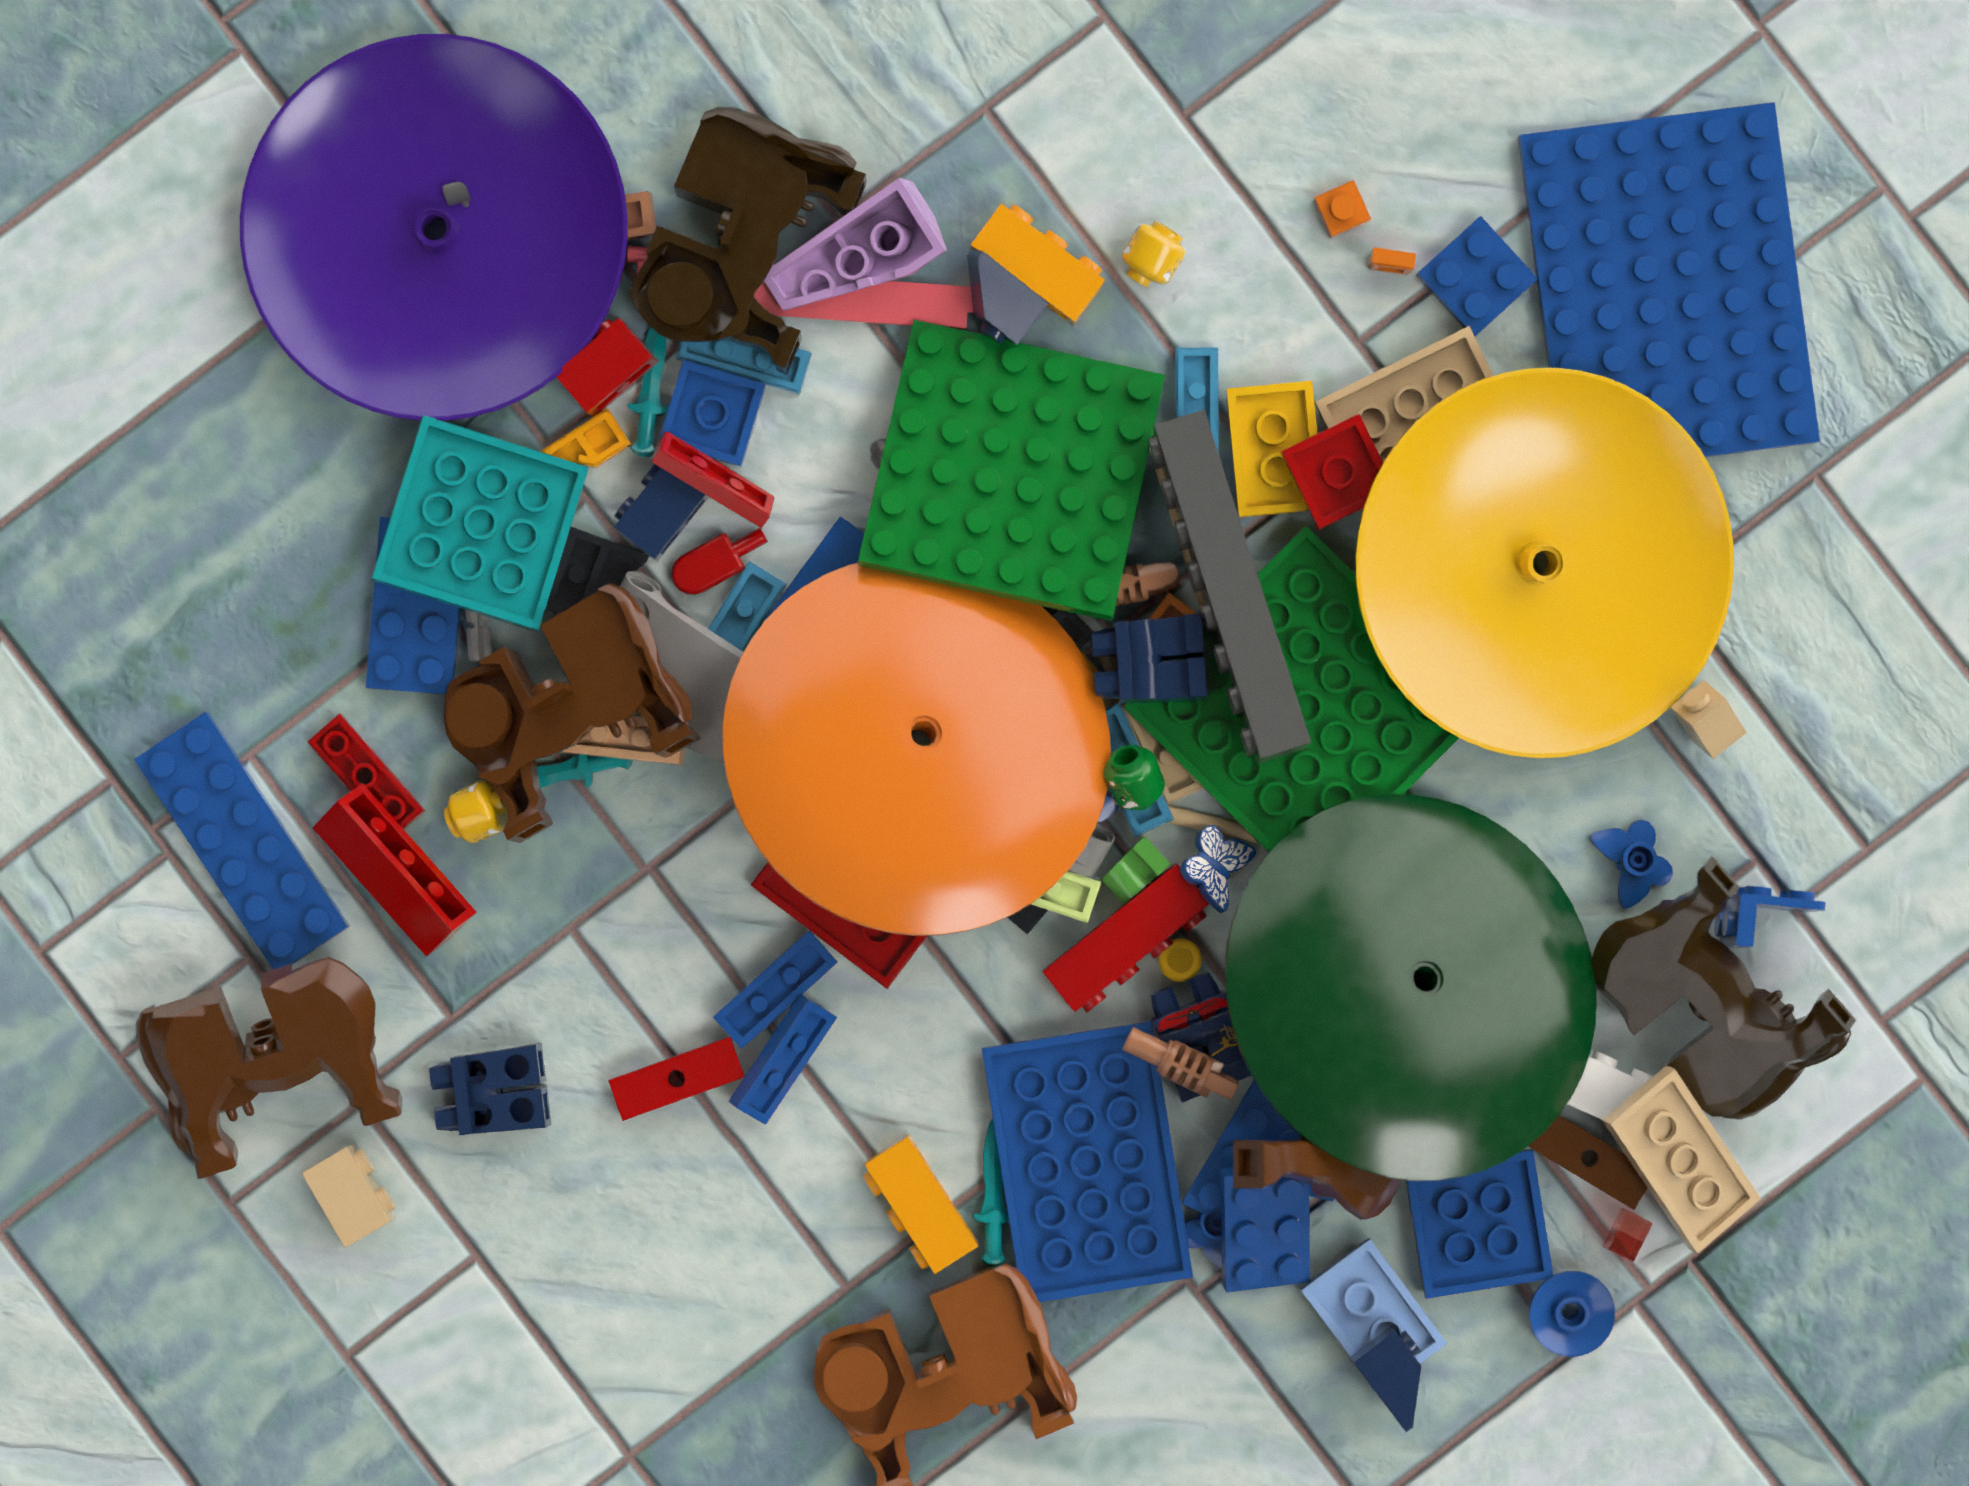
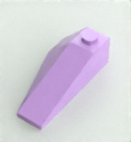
M898 178L774 264L764 281L781 309L786 311L913 275L945 253L947 249L936 218L913 181Z

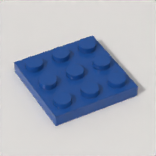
M1532 1149L1522 1150L1498 1165L1460 1178L1440 1181L1406 1180L1423 1292L1426 1299L1546 1280L1553 1275Z

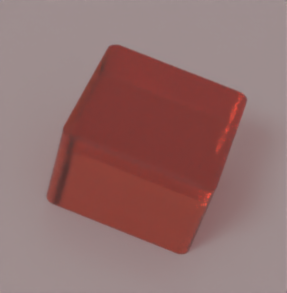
M1621 1208L1602 1247L1634 1262L1652 1227V1222Z

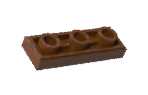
M1560 1115L1540 1137L1528 1146L1635 1210L1647 1190V1186L1624 1153ZM1586 1150H1592L1595 1155L1594 1161L1589 1165H1584L1581 1161V1156Z

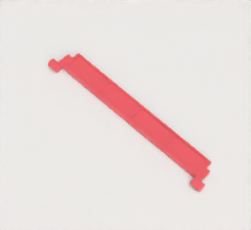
M628 246L627 262L638 263V274L648 258L646 253L648 247ZM765 281L754 294V298L763 308L771 314L780 317L912 326L913 320L966 330L968 313H974L971 285L956 286L889 281L786 311L781 309Z

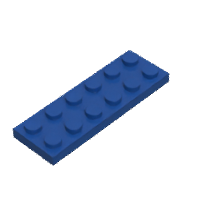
M204 712L134 759L273 970L289 964L293 965L350 927L209 712Z

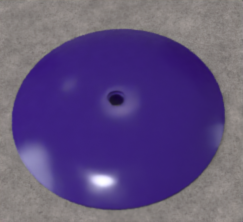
M416 34L394 37L369 44L342 56L308 79L285 102L262 136L248 169L240 208V247L249 290L260 316L285 353L308 376L346 401L380 414L419 421L422 420L423 415L435 418L436 420L450 421L494 412L525 399L555 379L556 376L562 373V367L590 343L607 316L620 284L628 242V212L625 190L618 164L608 140L595 118L581 100L560 79L522 54L496 43L451 34ZM457 181L464 183L471 198L469 206L465 207L462 203L448 206L443 186ZM434 220H443L447 225L445 235L439 240H430L426 237V228Z

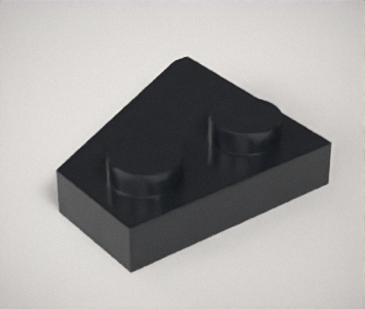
M570 527L545 609L560 614L599 591L597 589L607 584L620 586L626 573L637 571L648 561L649 555Z

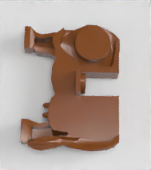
M1008 1264L990 1267L929 1292V1298L954 1356L949 1359L946 1358L945 1353L933 1356L921 1362L922 1367L918 1372L914 1368L890 1309L862 1322L838 1328L822 1337L816 1352L814 1367L815 1389L820 1402L841 1421L851 1440L862 1447L864 1454L877 1473L876 1486H914L908 1474L911 1466L905 1449L906 1432L927 1429L948 1422L971 1403L979 1406H988L992 1415L996 1416L1000 1413L998 1404L1005 1402L1008 1408L1013 1409L1016 1406L1015 1397L1021 1394L1031 1408L1032 1431L1036 1439L1074 1424V1420L1069 1412L1076 1409L1077 1394L1075 1385L1064 1367L1051 1353L1050 1339L1042 1307L1029 1281L1017 1268Z

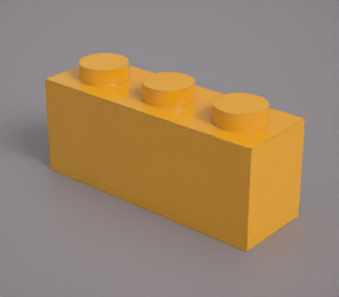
M1001 203L971 243L970 250L973 248L984 251L1048 302L1046 307L1074 326L1103 288L1105 279L1099 276L1103 270L1084 255L1078 260L1065 250L1068 244L1054 232L1047 230L1045 234H1042L1030 225L1034 219L1020 207L1013 204L1009 209Z
M909 1134L865 1161L864 1165L868 1172L862 1175L876 1197L883 1193L892 1208L887 1210L886 1214L899 1233L906 1229L915 1244L909 1247L922 1270L930 1266L933 1273L936 1274L978 1247L977 1239Z

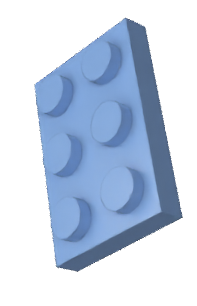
M1367 1238L1300 1288L1350 1357L1390 1326L1398 1335L1406 1330L1421 1350V1352L1414 1356L1420 1364L1448 1344L1370 1238Z

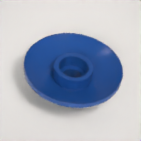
M1574 1270L1560 1272L1547 1278L1535 1291L1529 1307L1530 1326L1537 1340L1549 1351L1567 1357L1582 1356L1601 1346L1611 1333L1615 1321L1614 1301L1609 1290L1596 1277ZM1569 1303L1575 1304L1576 1311L1574 1315L1563 1317L1562 1308Z

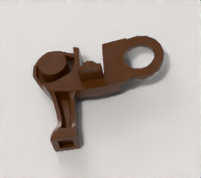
M1301 1136L1300 1140H1234L1233 1188L1263 1189L1276 1183L1281 1176L1304 1181L1311 1186L1313 1192L1318 1197L1335 1198L1346 1211L1360 1220H1367L1379 1216L1390 1205L1400 1186V1179L1386 1178L1345 1164L1318 1149L1303 1136Z

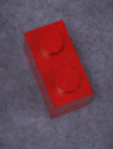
M620 318L614 322L611 319L603 322L593 337L594 340L562 367V373L556 376L585 412L593 417L602 412L659 362L627 322Z

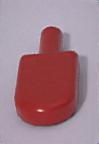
M760 527L734 542H731L727 534L721 533L681 555L675 561L671 573L673 583L679 591L687 595L704 593L742 572L745 566L740 557L768 543V540Z

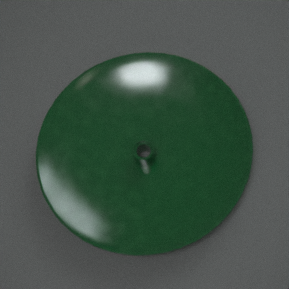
M1404 794L1369 796L1341 803L1301 823L1279 841L1252 874L1238 902L1227 941L1225 989L1230 1022L1245 1064L1263 1095L1277 1113L1297 1133L1315 1147L1345 1164L1386 1178L1407 1181H1440L1460 1178L1498 1165L1527 1148L1557 1119L1573 1096L1590 1055L1596 1026L1597 1009L1596 981L1592 968L1591 951L1579 917L1559 881L1544 862L1525 843L1507 829L1486 816L1464 806L1437 798ZM1414 973L1419 974L1424 979L1426 984L1425 991H1421L1414 984Z

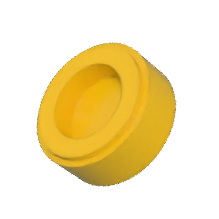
M1172 939L1174 943L1158 956L1160 970L1173 981H1187L1193 978L1200 970L1202 963L1201 953L1198 947L1187 939Z

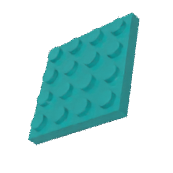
M423 415L371 581L538 632L589 467Z

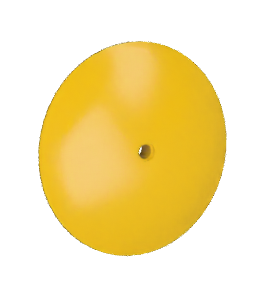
M1529 368L1504 372L1481 379L1457 390L1417 419L1398 440L1377 473L1364 504L1355 554L1356 587L1365 629L1378 659L1402 694L1423 715L1458 738L1490 751L1530 758L1566 757L1601 749L1635 734L1660 717L1691 686L1711 655L1726 619L1734 574V544L1729 514L1715 474L1697 444L1668 412L1634 389L1604 376L1562 368ZM1542 551L1548 559V565L1546 570L1539 575L1533 568V559L1537 553Z

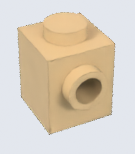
M1705 680L1686 692L1681 699L1671 706L1690 739L1712 759L1747 733L1726 698Z

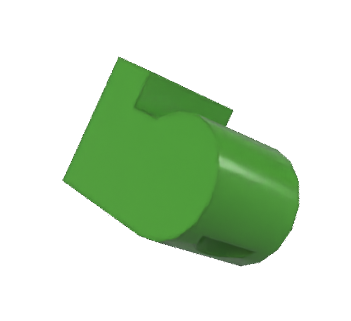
M1142 836L1100 880L1124 905L1144 886L1162 873L1170 863L1145 836Z

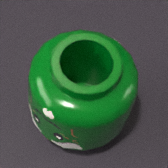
M1135 745L1123 746L1112 753L1105 766V781L1114 803L1120 808L1139 811L1148 809L1164 792L1165 780L1155 754L1147 748Z

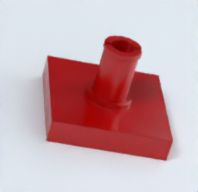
M1360 414L1280 452L1318 530L1364 508L1372 483L1383 464Z

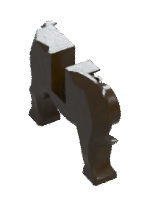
M716 107L705 111L674 188L677 197L722 214L716 229V235L720 236L718 245L721 246V250L657 225L646 251L648 258L636 275L630 291L635 308L647 324L660 336L674 342L729 340L741 346L762 349L772 357L777 371L787 375L802 340L801 330L786 326L782 318L771 314L763 308L754 298V294L764 282L777 258L779 233L790 223L800 227L807 225V219L797 215L800 209L809 212L814 209L813 203L805 200V198L817 197L824 199L833 205L841 215L845 216L859 204L867 184L866 173L854 170L856 166L855 159L842 147L798 138L782 126L761 115L734 107Z
M1712 856L1698 870L1697 886L1694 889L1680 895L1675 900H1662L1659 905L1641 915L1615 921L1598 940L1591 962L1596 987L1602 995L1618 1008L1629 1031L1633 1035H1636L1683 996L1689 1000L1688 1003L1692 1012L1700 1020L1707 1021L1711 1026L1676 1052L1666 1065L1677 1071L1700 1108L1712 1117L1742 1120L1755 1116L1776 1102L1791 1087L1806 1067L1821 1063L1839 1054L1848 1044L1851 1036L1850 1029L1856 1022V1019L1830 989H1827L1818 997L1810 1013L1795 1019L1792 1014L1794 1006L1790 1003L1785 1005L1781 1001L1783 997L1781 991L1776 990L1770 993L1765 989L1755 988L1745 964L1725 944L1711 936L1708 932L1714 918L1726 907V901L1740 888Z

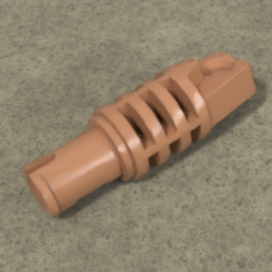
M1132 1027L1122 1047L1123 1051L1156 1066L1155 1071L1159 1072L1158 1075L1206 1098L1210 1091L1232 1100L1239 1086L1237 1079L1221 1071L1224 1063L1177 1040H1169L1166 1043Z

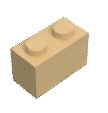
M353 1144L302 1172L304 1179L344 1248L394 1220L395 1216L392 1210L396 1208L395 1202L384 1186L378 1188L370 1175L374 1171V1167L366 1152L362 1148L356 1151Z

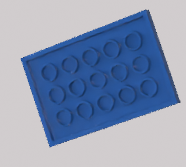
M1152 1021L982 1048L1016 1266L1029 1281L1039 1302L1193 1278L1162 1079L1158 1075L1159 1072L1155 1071L1156 1066L1122 1050L1132 1027L1155 1037Z

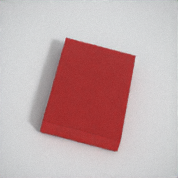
M769 862L766 863L751 883L753 888L886 989L891 986L928 937V935H906L885 932L841 918L815 904L794 889L775 871Z

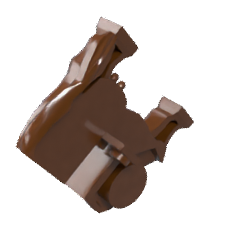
M614 584L600 587L596 593L540 625L571 685L562 681L555 683L553 679H548L534 686L518 652L505 647L478 661L482 666L466 671L449 682L444 704L446 734L452 747L475 765L479 772L477 776L489 781L494 791L506 805L508 819L503 832L509 841L524 842L553 825L549 814L544 810L546 798L540 789L536 760L552 756L575 746L594 726H608L612 735L618 738L621 736L622 731L617 722L624 720L629 729H634L637 724L633 714L638 712L646 719L649 725L650 745L655 754L665 758L676 754L701 739L696 730L686 723L692 719V705L689 695L679 682L661 665L649 622L635 598L623 587Z
M327 957L309 962L293 971L292 965L289 964L262 973L261 992L271 1018L261 1020L251 1027L252 1032L246 1034L245 1047L221 986L157 1007L154 1004L141 1011L136 1021V1040L144 1064L168 1099L169 1122L174 1142L185 1154H193L196 1157L195 1168L198 1179L233 1169L237 1165V1146L235 1141L222 1130L219 1113L226 1112L229 1120L235 1122L238 1119L236 1108L242 1106L247 1116H253L254 1108L251 1101L260 1092L286 1091L312 1079L321 1072H328L343 1089L348 1097L350 1106L359 1110L364 1126L402 1114L403 1098L400 1091L386 1086L380 1079L377 1069V1060L373 1051L376 1043L374 1032L376 1001L366 982L347 965Z

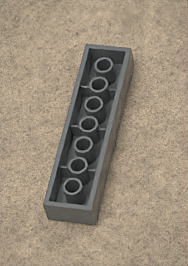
M1203 409L1155 424L1152 438L1148 439L1149 444L1147 448L1154 469L1162 468L1165 479L1161 480L1162 485L1160 489L1167 510L1175 509L1178 520L1174 521L1175 526L1173 529L1180 551L1188 549L1192 562L1188 563L1186 570L1193 592L1201 591L1205 601L1204 604H1201V609L1199 610L1202 614L1206 633L1215 632L1218 645H1215L1212 651L1220 675L1228 673L1231 687H1227L1226 696L1233 716L1241 714L1245 726L1239 732L1246 757L1254 755L1256 764L1304 750L1311 743L1205 410Z

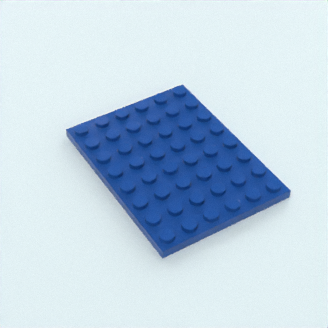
M1775 102L1519 135L1518 143L1535 272L1538 278L1537 287L1548 368L1580 370L1604 376L1634 389L1668 412L1687 431L1705 457L1820 442Z

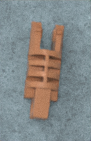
M1169 562L1142 566V563L1124 566L1116 606L1148 601L1151 596L1162 595L1164 592L1169 593L1173 589H1177V585H1179V570H1177V566Z

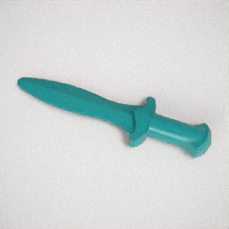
M649 327L645 345L659 362L643 375L642 388L636 403L629 402L627 404L630 411L639 415L636 441L631 450L642 458L650 457L654 454L655 446L653 439L656 417L666 415L669 408L667 406L662 407L660 399V380L665 363L666 338L660 336L651 327Z
M577 754L562 763L537 766L540 788L556 782L573 779L584 780L585 786L590 787L593 782V773L617 767L628 770L632 766L633 760Z
M991 1119L987 1128L983 1150L984 1202L980 1214L973 1213L972 1218L985 1223L984 1252L979 1259L983 1264L995 1267L1001 1265L1006 1260L1001 1251L1002 1223L1009 1222V1216L1003 1203V1178L994 1122Z

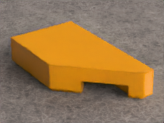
M607 408L550 444L541 452L576 464L597 468L632 444Z

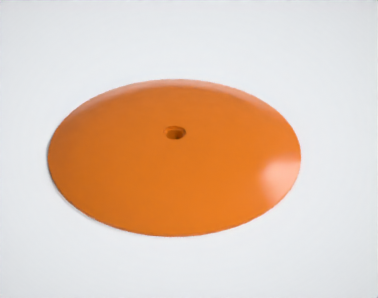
M858 563L827 573L805 585L786 599L764 621L741 656L731 680L724 708L722 728L723 760L731 796L746 831L765 859L794 889L820 907L856 924L890 933L944 935L965 932L1009 917L1036 901L1061 879L1084 850L1098 822L1108 787L1104 778V769L1110 759L1111 748L1110 731L1103 700L1095 696L1094 676L1077 645L1058 621L1042 606L858 566ZM922 731L926 733L931 740V745H918L912 739L911 732Z

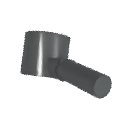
M457 181L443 186L448 206L462 203L465 207L469 206L471 198L464 183Z

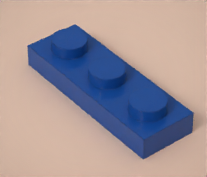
M809 930L713 1018L742 1049L797 999L799 994L806 992L838 961Z
M799 994L728 1102L766 1125L837 1017L824 1007Z

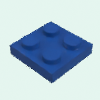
M1482 216L1478 217L1416 274L1419 280L1463 328L1470 326L1474 337L1538 280L1534 273Z
M683 359L660 438L665 431L670 432L712 459L742 468L766 384Z

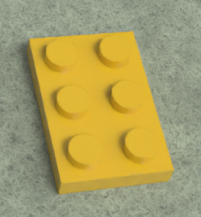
M1312 381L1227 388L1226 399L1239 518L1308 512L1280 452L1317 434Z

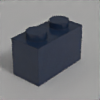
M654 464L641 481L646 486L636 500L628 497L615 513L614 517L619 521L614 528L658 562L709 497Z

